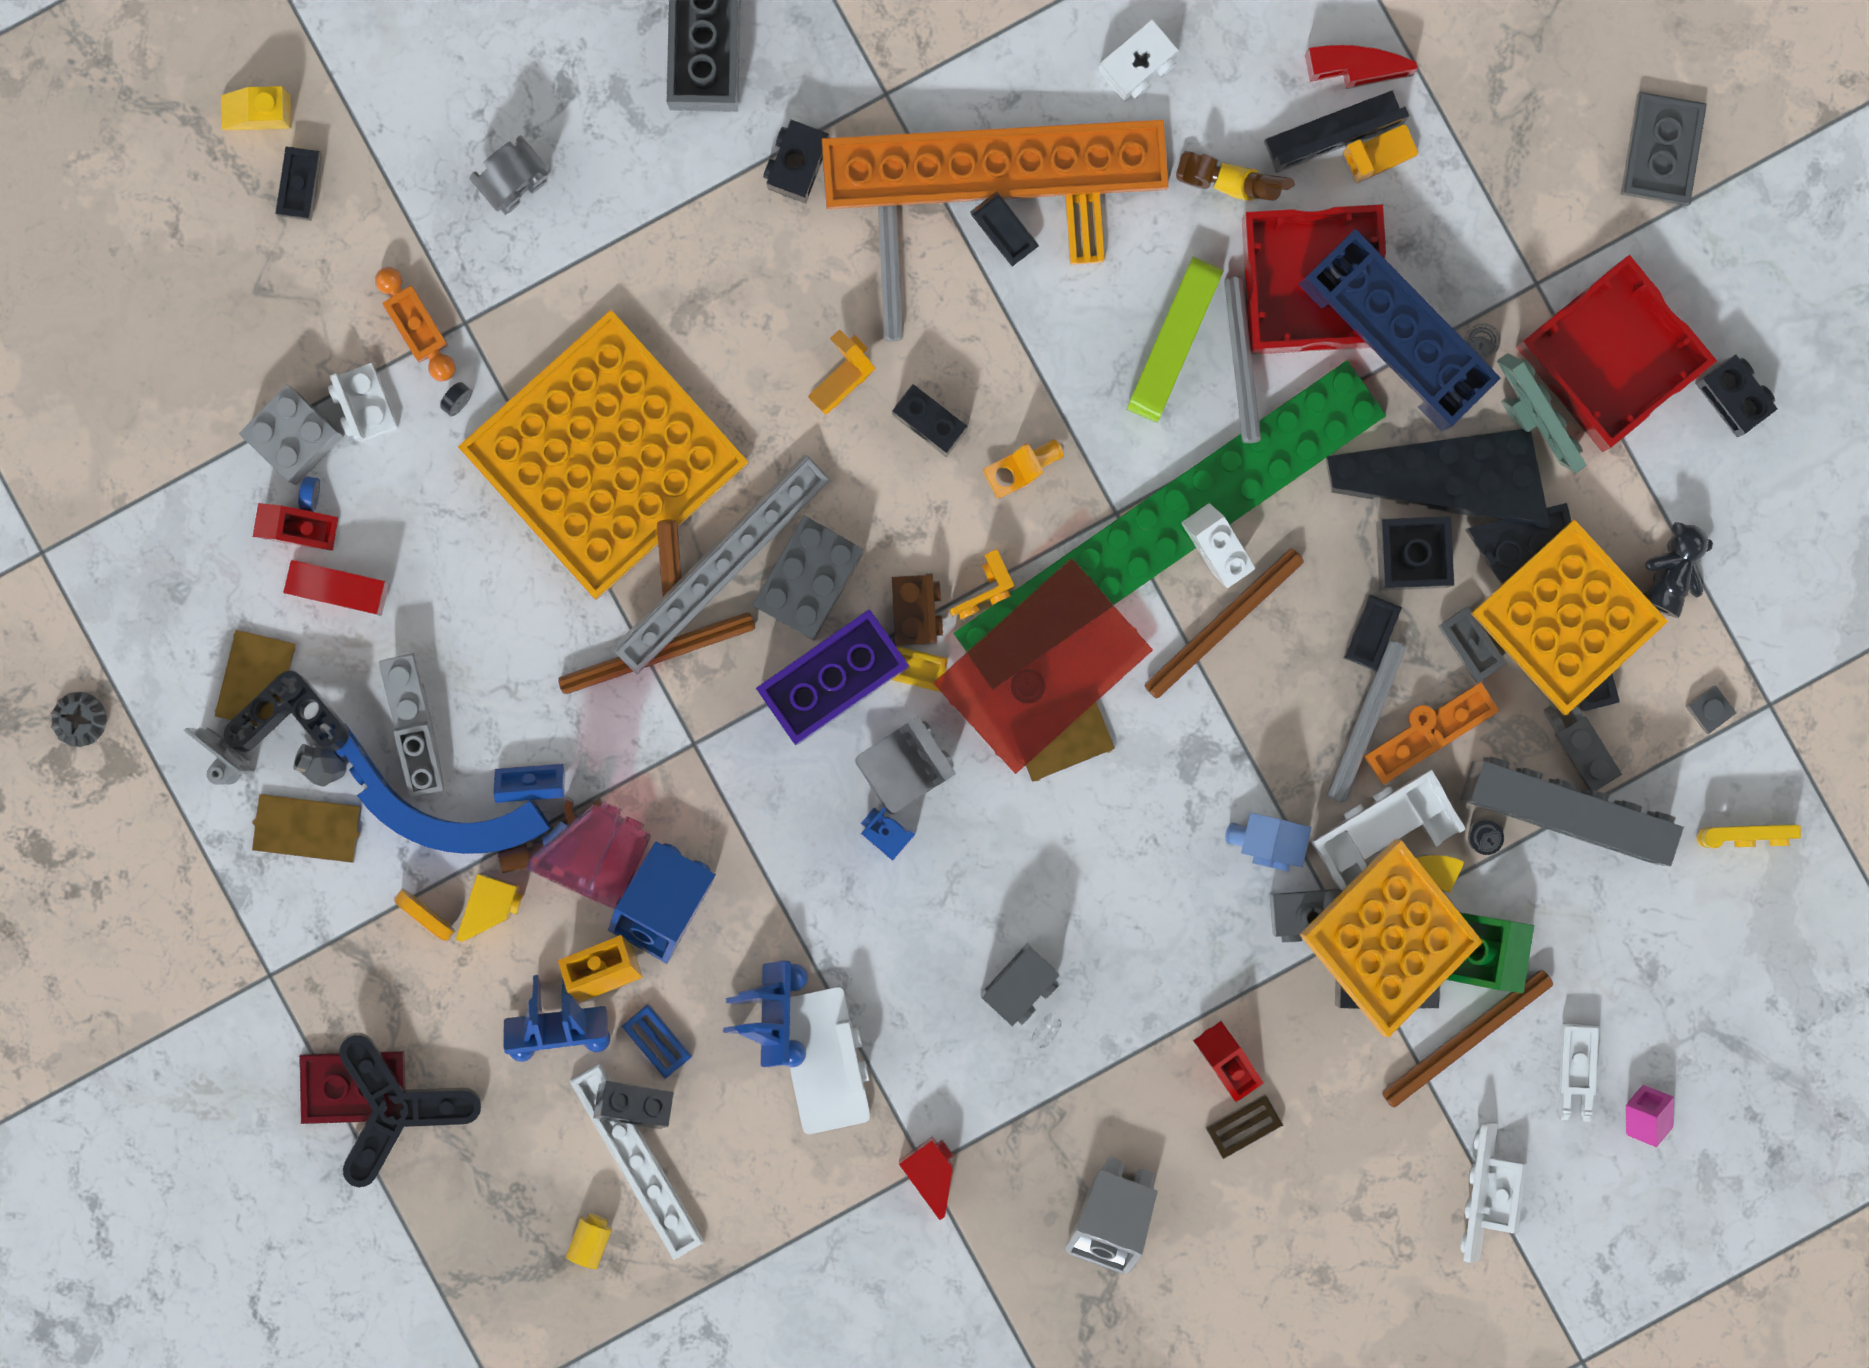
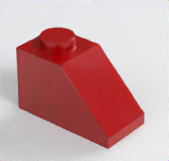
M258 503L252 537L333 551L339 517L283 505Z
M1222 1021L1208 1028L1193 1040L1236 1103L1264 1084L1246 1054Z
M932 1136L900 1159L899 1166L940 1221L946 1215L953 1164L950 1159L954 1155L943 1140L937 1143Z

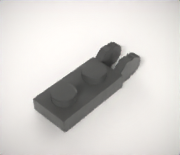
M1578 705L1569 712L1574 722L1567 727L1564 726L1560 715L1552 706L1544 709L1547 719L1556 732L1554 735L1588 789L1597 791L1622 775L1586 716H1583Z

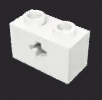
M1151 19L1099 64L1098 72L1124 102L1131 96L1137 99L1150 88L1151 85L1148 81L1157 74L1160 77L1165 76L1176 66L1177 63L1174 59H1176L1179 50ZM1135 58L1139 61L1146 59V67L1138 66L1135 68Z
M1210 503L1181 522L1212 574L1226 588H1229L1256 569L1225 517Z

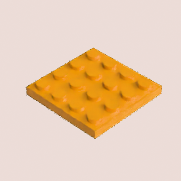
M1575 519L1567 524L1471 612L1472 616L1563 715L1571 712L1668 623V620Z
M1394 839L1300 934L1302 939L1380 1034L1388 1038L1483 942L1406 845L1397 839Z

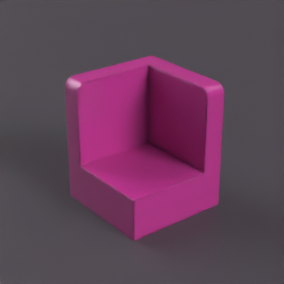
M1642 1085L1626 1104V1134L1657 1148L1674 1126V1097Z

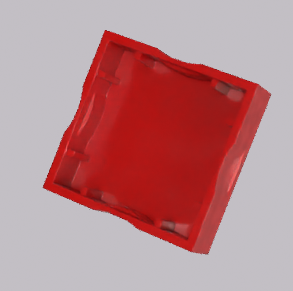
M1383 204L1341 206L1322 211L1287 209L1245 212L1241 220L1251 355L1371 348L1329 304L1321 309L1298 284L1355 229L1385 258L1386 241Z
M1630 254L1516 346L1517 350L1532 365L1536 373L1602 452L1612 448L1645 421L1656 408L1671 396L1683 390L1717 362L1716 358L1687 323L1671 311L1659 289Z

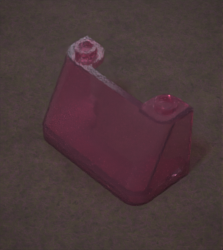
M602 801L600 807L592 805L531 857L526 870L615 910L634 876L651 835L642 830L645 824L628 816L624 819L619 816L621 813L620 808Z

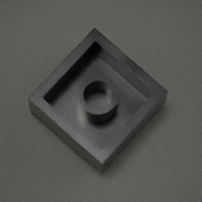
M1451 516L1381 519L1376 522L1379 591L1434 589L1454 586Z

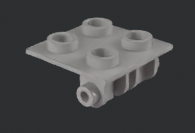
M201 727L198 729L185 728L183 730L217 757L207 770V778L212 784H234L242 774H253L255 772L248 766L251 761L245 755L235 749L231 751L222 746L223 738L210 728H206V730Z

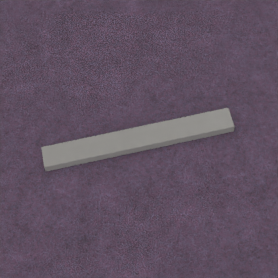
M804 454L611 650L634 673L638 674L830 481L828 476L808 455Z

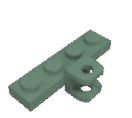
M1506 353L1497 360V363L1518 395L1515 400L1506 397L1501 401L1512 421L1527 432L1537 426L1562 466L1574 473H1578L1587 466L1580 455L1583 452L1581 445L1573 436L1567 434L1564 429L1567 426V422L1552 407L1550 394L1541 384H1537L1534 380L1533 375L1536 372L1532 365L1525 358L1518 359L1509 353Z

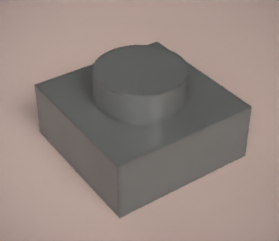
M1712 686L1685 706L1706 734H1710L1736 714L1717 686Z

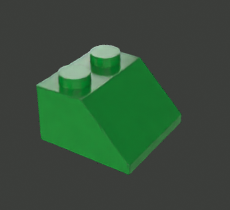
M1459 912L1483 942L1446 980L1500 991L1524 993L1534 925Z

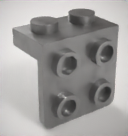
M919 716L859 754L855 759L859 770L889 814L897 813L956 774L953 770L954 763L945 750H940L934 740L935 734L931 726L926 721H921Z

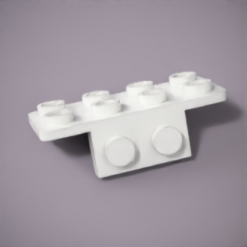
M834 987L791 996L790 1040L801 1042L806 1049L804 1062L798 1067H790L803 1131L806 1134H814L866 1123L870 1119V1111L864 1082L869 1081V1075L865 1060L859 1062L856 1048L862 1047L858 1026L852 1028L844 990L841 987Z

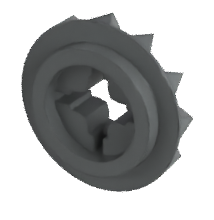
M85 692L69 693L57 700L54 710L50 713L52 716L51 728L57 735L58 740L70 746L83 747L94 743L100 738L106 727L107 717L104 706L96 697ZM78 709L82 710L81 716L86 718V720H90L91 724H79L78 728L75 729L74 722L69 721L65 717L66 715L77 714Z

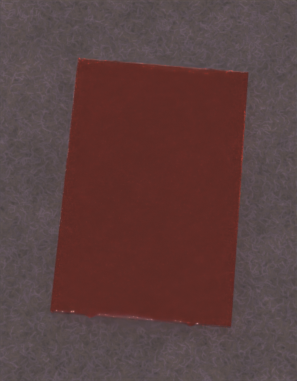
M1070 558L938 677L933 684L949 700V704L961 713L995 751V755L999 756L1017 774L1150 654L1153 649L1141 637L1137 629L1125 619L1093 583L1092 578L1087 576L1077 563Z

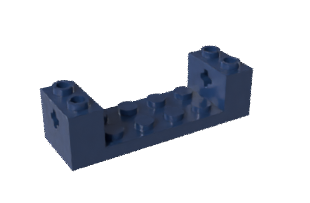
M1356 229L1298 284L1321 309L1329 304L1423 400L1418 408L1440 431L1452 427L1501 379Z

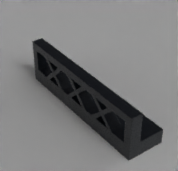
M1391 90L1266 138L1264 143L1275 171L1278 173L1346 147L1348 144L1359 139L1364 140L1401 126L1408 119L1409 114L1406 106L1403 108L1399 107L1395 94Z

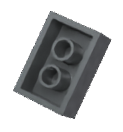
M804 515L754 601L753 606L815 641L863 557L865 550Z

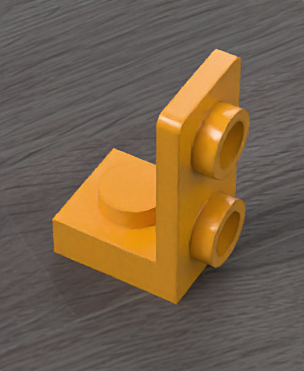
M1404 124L1363 143L1359 139L1348 144L1343 151L1345 160L1356 183H1360L1415 158L1419 153L1407 126Z
M997 549L984 554L986 563L981 565L988 582L992 583L995 581L997 587L949 609L952 617L959 614L961 620L979 612L980 610L977 605L990 600L992 605L1003 599L1011 597L1009 590L1014 588V584Z

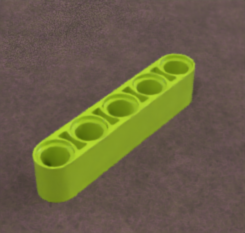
M1192 257L1126 410L1158 423L1222 277L1223 269Z

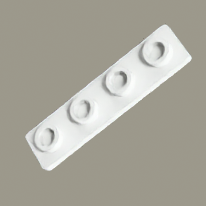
M1495 1123L1481 1124V1129L1476 1131L1474 1148L1478 1152L1476 1163L1472 1165L1470 1171V1183L1473 1184L1472 1198L1468 1199L1465 1208V1216L1469 1218L1468 1230L1463 1234L1461 1240V1252L1464 1253V1262L1468 1263L1477 1262L1481 1259L1484 1228L1513 1234L1518 1233L1527 1164L1494 1158L1498 1124Z

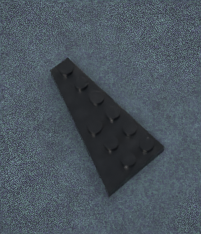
M1524 429L1331 455L1326 458L1331 493L1367 499L1381 498L1393 500L1397 504L1403 505L1412 503L1427 506V509L1476 517L1484 515L1502 518L1504 521L1517 523V521L1527 522L1542 528H1548L1550 525L1531 431L1527 432Z
M1567 503L1547 508L1550 522L1548 528L1536 527V524L1527 522H1506L1502 519L1467 528L1465 531L1502 585L1572 521ZM1613 674L1579 703L1583 711L1620 702Z

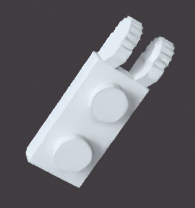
M1562 1023L1559 1093H1561L1559 1098L1560 1120H1569L1571 1115L1572 1094H1581V1120L1584 1122L1591 1121L1593 1095H1596L1598 1025Z

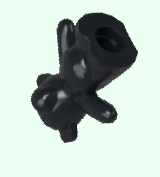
M1675 522L1672 526L1673 534L1667 543L1669 553L1652 557L1645 562L1647 570L1656 572L1653 576V584L1643 594L1660 613L1679 618L1689 590L1696 598L1703 594L1702 582L1694 563L1712 549L1713 542L1708 539L1706 533L1699 527Z

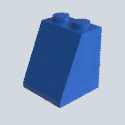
M655 841L617 904L607 931L616 936L622 935L632 945L668 964L709 891L716 874L711 872V869L705 863L698 860L691 861L682 856L676 847Z

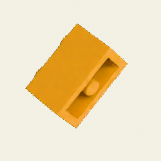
M622 935L558 960L566 990L579 1003L643 978L634 947Z

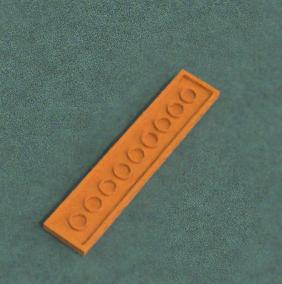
M1164 120L822 138L826 209L984 201L996 191H998L1003 199L1159 191L1169 188Z

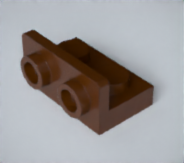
M933 573L892 577L895 645L937 644L936 636H943L942 615H935L934 602L941 601L940 581H933Z

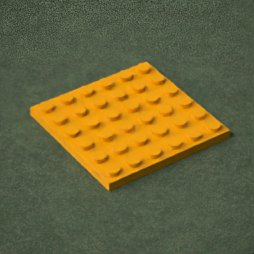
M612 310L607 312L458 446L463 454L595 600H598L658 546V521L664 519L676 520L679 527L749 464L746 458Z

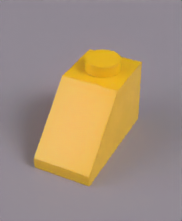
M282 86L246 87L221 95V129L223 131L291 129L290 94Z
M483 873L477 874L456 941H467L510 919L512 913L517 915L524 896L519 894L521 886Z

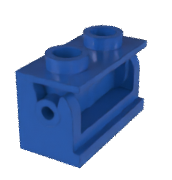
M874 807L860 823L865 827L861 834L893 861L916 833L911 829L907 831L893 818L884 816L885 807L880 812Z

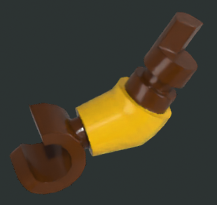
M1185 151L1182 154L1176 172L1177 180L1184 184L1208 189L1211 182H1213L1214 189L1233 198L1245 201H1253L1259 198L1275 201L1279 198L1282 190H1289L1295 186L1292 178L1264 175L1256 169L1224 162L1219 167L1217 166L1218 159L1204 153L1201 156L1190 151Z

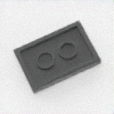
M1643 92L1637 94L1620 195L1684 206L1691 204L1707 103Z

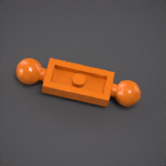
M393 267L380 269L375 276V285L380 292L389 294L391 297L382 302L387 313L417 362L420 363L428 358L430 361L428 371L431 377L441 382L448 381L454 376L456 366L450 356L440 352V350L448 346L445 338L415 289L411 285L404 290L401 289L402 276L400 272Z

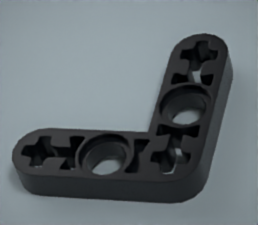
M289 670L275 678L227 724L224 730V740L226 744L235 750L248 752L255 748L291 713L313 740L329 751H337L344 747L349 738V730L309 681L297 672ZM291 682L295 683L294 688L296 689L292 694L289 692L290 689L288 687ZM276 695H279V696H280L279 698L282 699V700L284 701V703L282 704L280 701H278V700L275 699L274 697H275ZM316 702L318 704L317 714L311 719H306L304 716L305 708L310 703ZM268 703H272L274 706L273 714L268 719L261 720V708ZM250 720H253V721H254L255 723H257L259 726H258L257 728H255V727H253L254 724H252V723L249 722V721H250ZM325 723L334 729L335 737L332 740L328 739V733L320 727L322 724ZM241 729L244 730L243 734L245 736L242 741L239 740L240 736L238 735Z

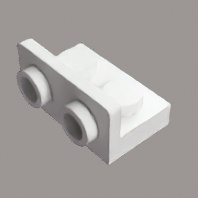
M373 363L366 364L341 375L337 373L329 375L332 385L328 386V390L335 405L341 404L345 416L341 417L340 420L348 437L353 435L355 440L363 442L398 428Z

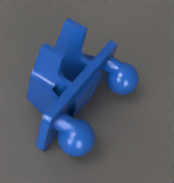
M790 961L765 963L762 969L761 986L741 991L738 996L726 998V1003L730 1004L762 1003L761 1023L723 1028V1033L740 1034L761 1044V1067H798L806 1058L804 1045L797 1040H790V991H799L806 985L808 979L806 970L798 964H791Z
M533 975L532 998L528 1002L526 1015L504 1019V1052L518 1062L528 1061L537 1050L585 1045L592 1052H602L610 1044L611 1037L608 1031L606 1007L599 1006L582 1009L567 992L563 977L562 1011L543 1014L541 983L539 976Z

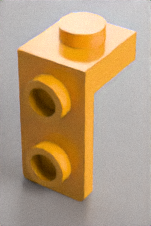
M840 329L829 339L847 360L808 395L810 401L824 414H828L837 407L859 384L863 383L876 369L864 354L868 350L864 343L856 335L849 338Z

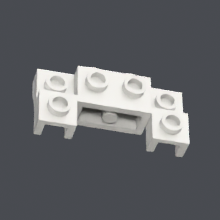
M1432 770L1424 772L1400 788L1393 790L1391 786L1380 790L1373 795L1375 802L1365 808L1360 803L1343 814L1346 818L1345 820L1311 841L1328 868V873L1338 889L1343 891L1367 867L1363 859H1367L1388 846L1394 839L1398 840L1419 826L1422 827L1433 847L1442 844V841L1466 829Z

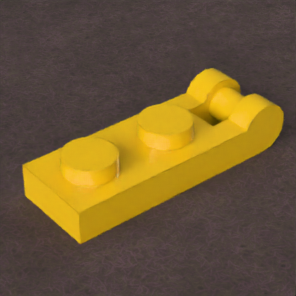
M1801 825L1705 827L1697 832L1696 841L1701 847L1713 849L1722 846L1724 841H1734V847H1756L1755 840H1769V846H1790V839H1801Z

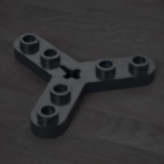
M352 1033L343 1039L340 1046V1058L373 1110L343 1165V1176L351 1186L358 1188L366 1187L375 1180L404 1127L464 1125L472 1123L479 1116L481 1100L479 1095L472 1089L404 1090L368 1035ZM387 1092L389 1099L394 1104L401 1102L403 1106L400 1108V1116L396 1117L393 1113L389 1115L385 1113L388 1109V1103L383 1094Z

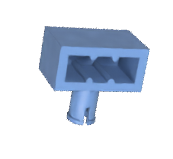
M1250 813L1247 826H1241L1236 823L1229 824L1225 840L1227 844L1242 846L1241 854L1254 856L1252 861L1254 864L1289 871L1290 865L1303 868L1312 827Z

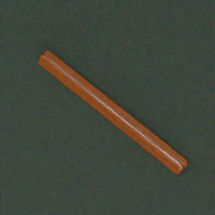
M1293 548L1288 549L1145 683L1146 690L1156 699L1161 697L1304 563L1302 556Z
M747 612L674 637L645 667L753 631L755 629L753 617ZM619 657L561 676L558 678V683L563 694H570L633 671Z
M1544 970L1536 972L1526 980L1524 993L1510 992L1384 1089L1382 1092L1384 1099L1393 1108L1397 1107L1553 986L1551 977Z

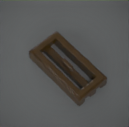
M1264 1094L1207 1126L1206 1130L1224 1159L1280 1128L1283 1124L1267 1095ZM1265 1106L1266 1110L1219 1136L1217 1135L1216 1131L1257 1108ZM1269 1116L1271 1117L1273 1122L1226 1148L1223 1146V1142Z

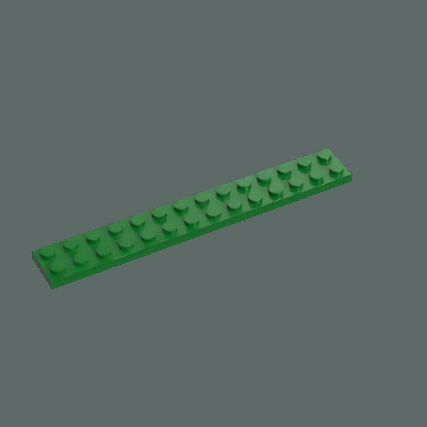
M1346 360L1259 421L1261 434L1259 442L1243 443L1242 435L1239 434L1011 592V597L997 602L953 633L991 689H994L1196 549L1181 523L1210 503L1225 517L1229 525L1382 420L1386 417V414L1349 361Z

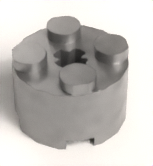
M521 135L516 139V146L509 141L483 162L487 169L481 175L475 171L469 178L495 211L501 210L505 215L513 211L521 203L519 199L527 190L531 194L538 191L547 182L546 178L549 175L547 173L549 169Z

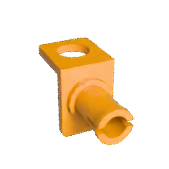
M1055 439L1032 450L1029 443H1026L1013 454L985 467L983 473L995 496L1000 499L1032 483L1044 473L1042 468L1057 460H1061L1064 457L1062 447ZM1007 468L1012 472L1014 477L1012 485L1002 486L997 482L996 472L998 469Z

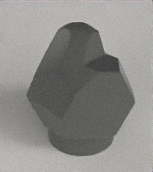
M302 744L297 751L293 764L295 771L301 772L311 783L322 787L342 778L347 770L344 759L336 755L334 751L326 750L319 744H312L311 746Z

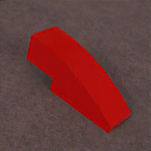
M1327 45L1308 48L1305 54L1310 82L1343 76L1346 89L1412 77L1418 69L1417 62L1392 52L1364 46Z
M291 560L283 593L382 616L389 582Z

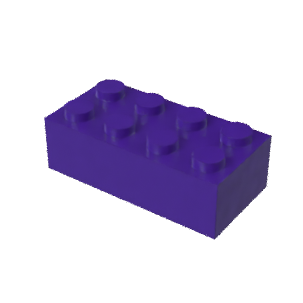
M869 609L756 687V690L794 745H799L903 673L910 666Z

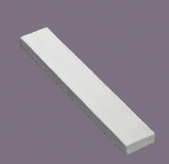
M601 1063L569 1082L671 1257L675 1260L704 1243V1239L638 1126L593 1118L598 1085L604 1081H611Z

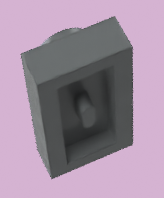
M1468 606L1438 627L1475 682L1479 683L1506 665L1507 662L1482 625L1472 616V610Z

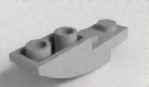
M411 653L380 660L378 663L395 727L393 733L409 797L443 791V778L424 683L421 684L415 655Z

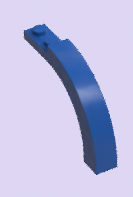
M344 723L349 730V738L344 747L336 752L340 757L346 755L353 765L349 769L352 776L361 786L365 783L368 787L357 795L358 798L379 821L406 839L444 852L480 854L523 845L553 829L534 800H529L524 805L501 817L476 823L448 821L422 812L405 801L393 790L348 725ZM331 728V729L329 730V732H330V734L332 735V737L334 738V737H335V735H334V733H333V730H334V729Z

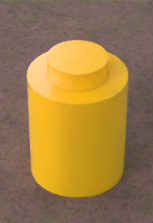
M589 1213L588 1218L580 1217L565 1258L580 1266L598 1269L613 1230L607 1225L609 1220Z

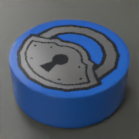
M308 476L303 478L298 496V506L300 509L311 512L315 511L320 494L319 478Z

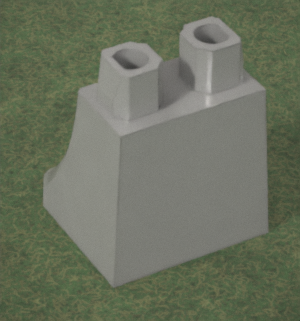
M1108 1157L1102 1169L1098 1171L1093 1179L1065 1250L1072 1256L1118 1273H1130L1143 1254L1158 1192L1154 1189L1155 1173L1138 1169L1134 1180L1130 1181L1121 1177L1125 1164L1120 1160Z

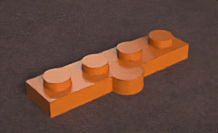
M1479 682L1435 711L1426 705L1414 707L1408 714L1409 727L1365 754L1364 758L1380 783L1384 785L1499 712V709L1482 682Z

